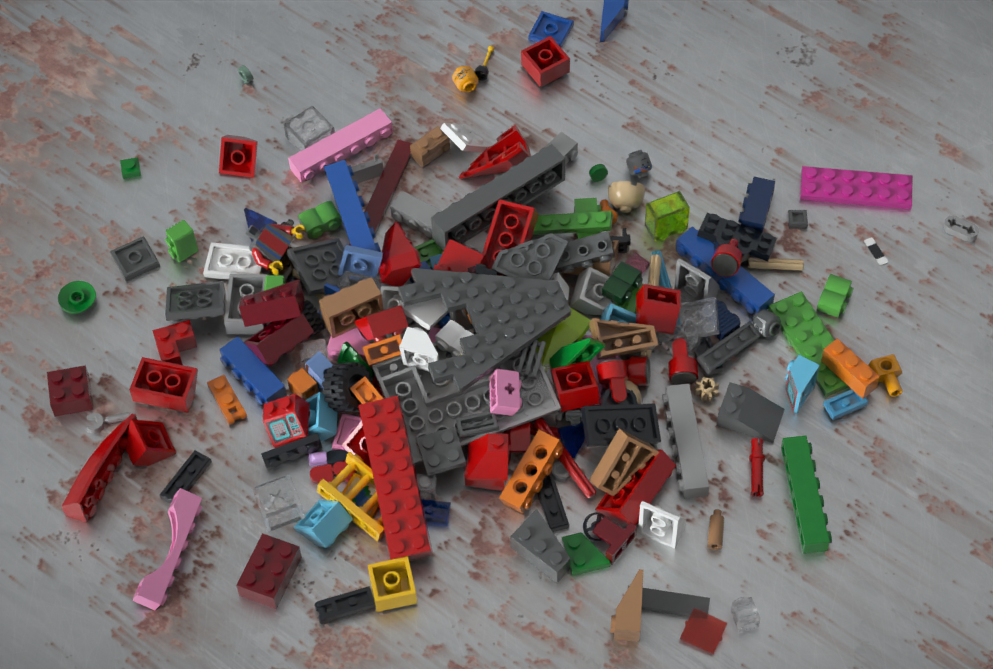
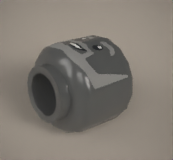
M761 310L753 316V326L764 337L775 336L781 330L780 317L769 310Z

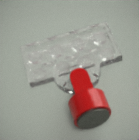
M715 297L681 303L673 335L655 332L658 345H662L665 351L673 357L668 362L669 380L676 385L692 384L698 379L697 360L689 356L697 350L701 337L719 334L718 306Z

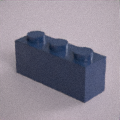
M754 176L752 183H748L746 194H749L748 198L744 197L742 208H745V210L740 212L738 223L763 232L774 193L775 181Z

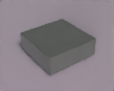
M788 210L789 229L808 228L807 210Z

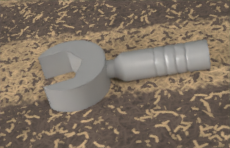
M126 412L107 416L104 419L99 413H90L87 415V419L96 420L97 422L94 426L86 427V429L90 433H99L103 430L105 423L111 424L124 421L130 416V413Z

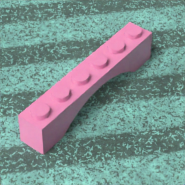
M181 488L176 492L168 510L172 526V543L169 554L161 567L140 581L132 601L156 610L160 605H164L168 596L165 593L166 589L171 587L175 578L172 575L173 571L178 569L182 560L179 557L180 553L185 551L189 542L186 540L188 533L191 534L195 527L194 517H198L202 509V505H200L202 497Z

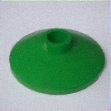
M85 281L70 282L58 294L60 307L69 313H82L91 308L96 300L94 287Z

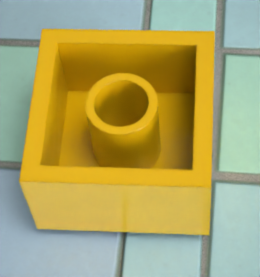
M408 556L368 564L377 612L417 604L416 590Z

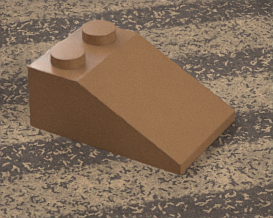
M639 569L617 606L616 615H611L610 633H614V640L639 641L643 590L642 569Z

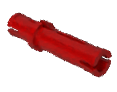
M758 438L751 439L749 461L751 462V496L755 497V493H757L756 497L764 495L763 462L765 461V455L763 454L764 440L762 438L759 439V442Z

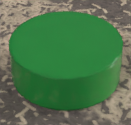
M603 164L594 165L589 171V176L595 182L602 181L608 175V170Z

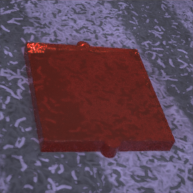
M694 608L689 620L685 621L686 626L680 639L714 654L719 641L723 639L722 634L727 626V622Z

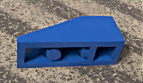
M604 0L600 42H604L623 19L624 11L628 10L629 0Z

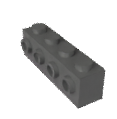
M606 231L568 242L554 273L562 271L569 273L577 267L587 268L599 261L601 263L611 261L616 256L609 232Z

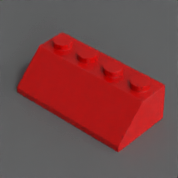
M657 449L659 453L656 456L653 455L645 463L646 466L642 470L639 469L631 476L632 479L614 496L606 493L595 510L621 526L627 527L630 522L637 525L639 523L641 502L644 501L651 504L656 494L661 491L667 478L671 476L676 464L663 450Z

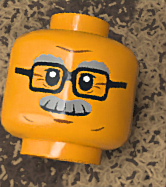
M460 66L453 74L452 79L459 91L471 92L476 88L478 77L470 66Z

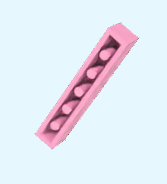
M380 108L289 157L290 169L301 183L310 180L315 175L324 172V166L345 160L352 155L358 154L361 150L374 145L381 139L389 137L393 133L392 122Z

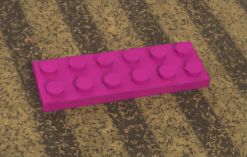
M802 166L800 200L911 209L913 175Z

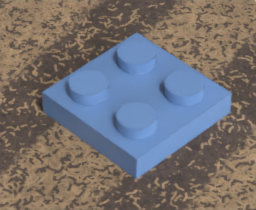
M345 245L338 275L361 280L372 277L375 282L383 253Z

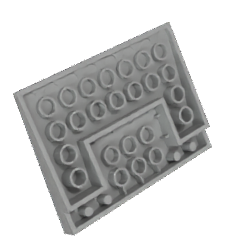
M472 328V329H470V330H467V331L473 333L474 335L476 334V331H475L474 328ZM437 342L432 343L438 353L439 360L452 357L450 352L442 351L437 346ZM529 345V349L527 352L522 372H525L530 352L532 349L531 345ZM523 350L496 369L517 372ZM536 351L529 372L533 374L538 356ZM401 355L372 365L384 399L398 396L401 401L414 465L423 462L416 440L417 437L455 426L460 445L463 447L488 434L485 433L460 439L456 418L490 411L489 376L496 369L462 393H459L454 379L434 383L430 372L417 369L415 365L411 367L403 365ZM542 363L540 364L536 379L519 376L521 380V388L519 390L520 398L522 399L521 408L513 416L496 414L499 430L489 433H501L561 410ZM492 417L484 418V419H480V420H476V421H471V422H467V423H462L461 425L463 426V425L472 424V423L478 422V421L490 420V419H492Z

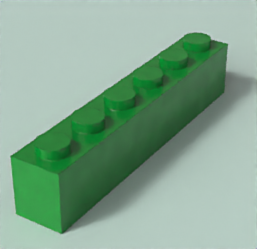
M806 435L783 438L781 451L803 554L827 551L829 543H832L831 532L827 531L826 528L828 518L822 509L824 507V499L822 495H819L820 481L818 477H815L814 473L816 472V462L811 459L812 444L811 442L808 443Z

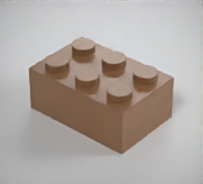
M372 277L366 280L363 279L357 284L345 287L339 292L327 295L319 300L323 323L332 338L357 328L354 321L384 311L382 294Z

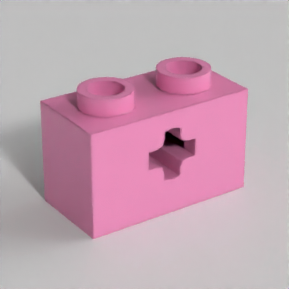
M496 369L489 376L490 413L513 416L522 405L519 393L521 388L519 372Z

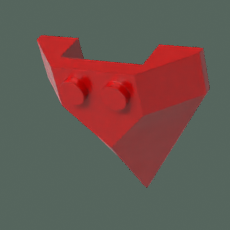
M514 125L496 139L498 142L489 146L470 164L468 170L462 172L458 177L465 179L506 172L512 166L520 164L527 157L531 156L529 146L517 126Z

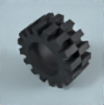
M305 300L302 313L314 331L310 335V337H313L324 330L325 325L316 307L314 308V305L309 300Z

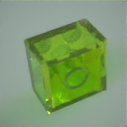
M680 191L646 203L645 226L654 242L666 239L668 236L676 233H682L688 229L690 207Z

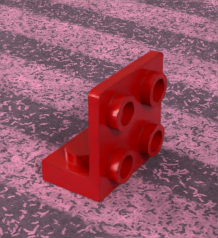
M450 239L438 265L435 264L433 270L467 272L469 267L480 264L484 255Z

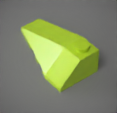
M571 307V315L537 339L538 342H546L541 360L545 373L551 369L549 359L561 347L572 344L575 340L580 341L590 328L589 322L591 320ZM536 347L537 354L539 353L540 347Z

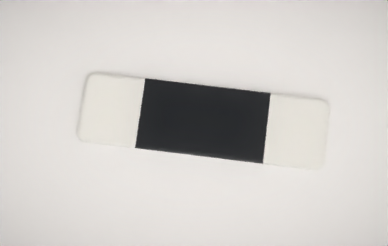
M872 237L864 240L879 265L888 263V260Z

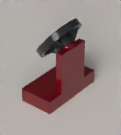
M591 513L583 522V531L588 539L592 541L604 540L611 545L606 551V557L610 560V564L613 565L636 537L637 526L630 522L623 529L606 518L605 515ZM597 515L596 521L591 524V527L587 528L589 518ZM588 531H592L599 539L591 537Z

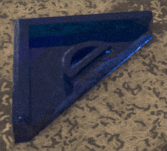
M583 423L558 429L561 443L573 459L585 440Z

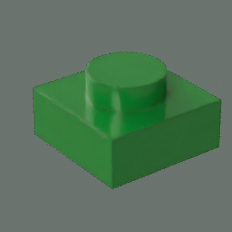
M138 157L120 160L123 179L141 176Z

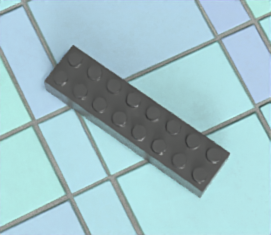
M552 144L544 147L533 156L527 157L520 164L512 166L507 172L496 176L494 180L481 185L476 191L468 193L463 199L452 203L445 210L437 212L431 217L433 240L443 251L450 239L463 244L491 226L499 199L526 205L565 181V157Z

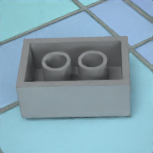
M267 274L229 275L224 317L227 334H256L266 327V323L245 327L239 304L244 296L264 291Z

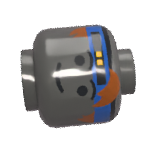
M638 150L628 154L629 157L626 159L630 174L638 176V178L649 175L648 171L652 169V164L648 153Z

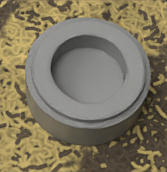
M560 461L553 464L552 474L555 480L563 482L571 477Z

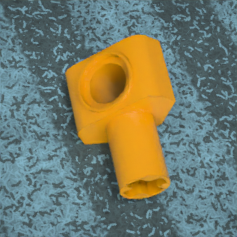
M891 354L870 361L868 366L880 376L878 382H884L891 397L900 395L903 390L897 377L903 373L895 355Z

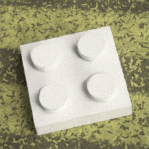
M443 123L440 128L462 151L484 152L487 149L483 139L472 132V128L467 124Z

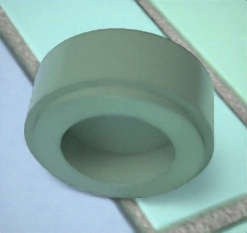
M242 65L238 68V73L245 82L249 83L254 79L246 66Z

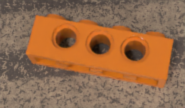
M538 430L499 497L504 505L522 514L531 507L533 503L532 498L536 492L538 493L541 490L543 479L546 475L550 474L554 460L558 459L563 451V446L559 439ZM541 453H547L545 458H538ZM531 470H537L535 475H528ZM521 487H527L525 492H518Z

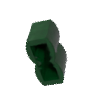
M622 261L605 282L602 288V296L621 306L625 302H629L633 295L632 291L635 288L638 289L642 284V271Z

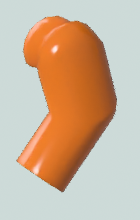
M606 199L601 200V211H612V224L616 223L617 212L609 207V202Z

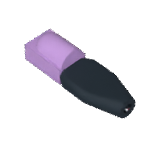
M331 450L309 454V465H334L336 462H344L348 451Z

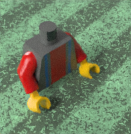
M266 224L259 230L251 225L245 234L253 239L249 250L252 252L256 264L267 270L272 269L273 275H278L279 271L276 268L283 270V264L280 262V259L294 238L292 235L295 234L296 238L302 239L303 234L298 232H305V227L303 225H297L294 228L288 225Z

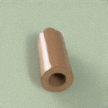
M719 509L713 511L709 521L708 548L711 550H720L723 546L724 517Z

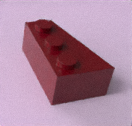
M298 279L241 298L239 309L244 326L248 327L301 317L305 298L300 280Z

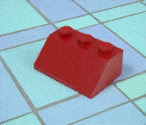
M142 357L129 389L132 400L134 402L189 413L195 397L198 369Z

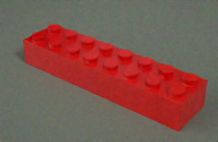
M398 396L360 404L358 406L390 559L408 556L410 561L433 555L401 401Z

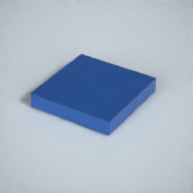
M541 11L528 35V39L539 42L551 36L562 48L574 25V21Z

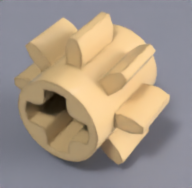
M703 377L701 382H696L697 389L695 390V395H699L701 401L709 400L711 402L713 396L718 397L719 383H715L713 378Z

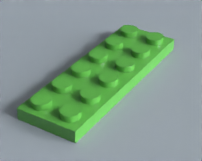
M801 291L770 304L768 310L780 317L781 330L796 353L820 365L816 383L824 396L828 397L849 388L847 384L821 362L824 348L835 340L803 292Z

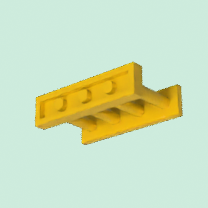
M349 451L346 456V463L348 465L332 482L322 479L318 483L317 493L326 500L340 502L353 518L352 521L378 542L384 535L382 516L378 519H372L368 515V511L378 502L377 492L362 507L356 506L352 501L369 482L375 485L372 469L363 462L360 456L354 455ZM354 469L363 476L347 494H342L337 490V487Z

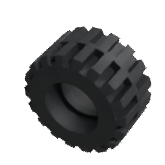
M358 362L338 363L332 365V368H328L327 374L323 377L325 380L322 381V386L324 387L322 393L325 395L324 400L328 402V406L336 412L360 411L358 405L361 403L351 392L350 388L363 377H366L372 384L373 378L370 377L369 370H366V367Z

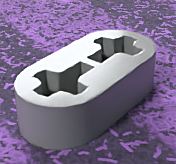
M949 216L945 219L943 228L946 233L967 242H973L977 239L979 228L975 224L957 216Z

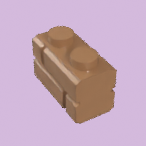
M439 126L435 127L410 145L412 159L421 167H425L443 152L450 149V138Z

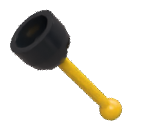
M493 46L488 47V53L483 66L479 65L474 71L480 81H484L488 77L489 70L486 65L491 53L494 52Z

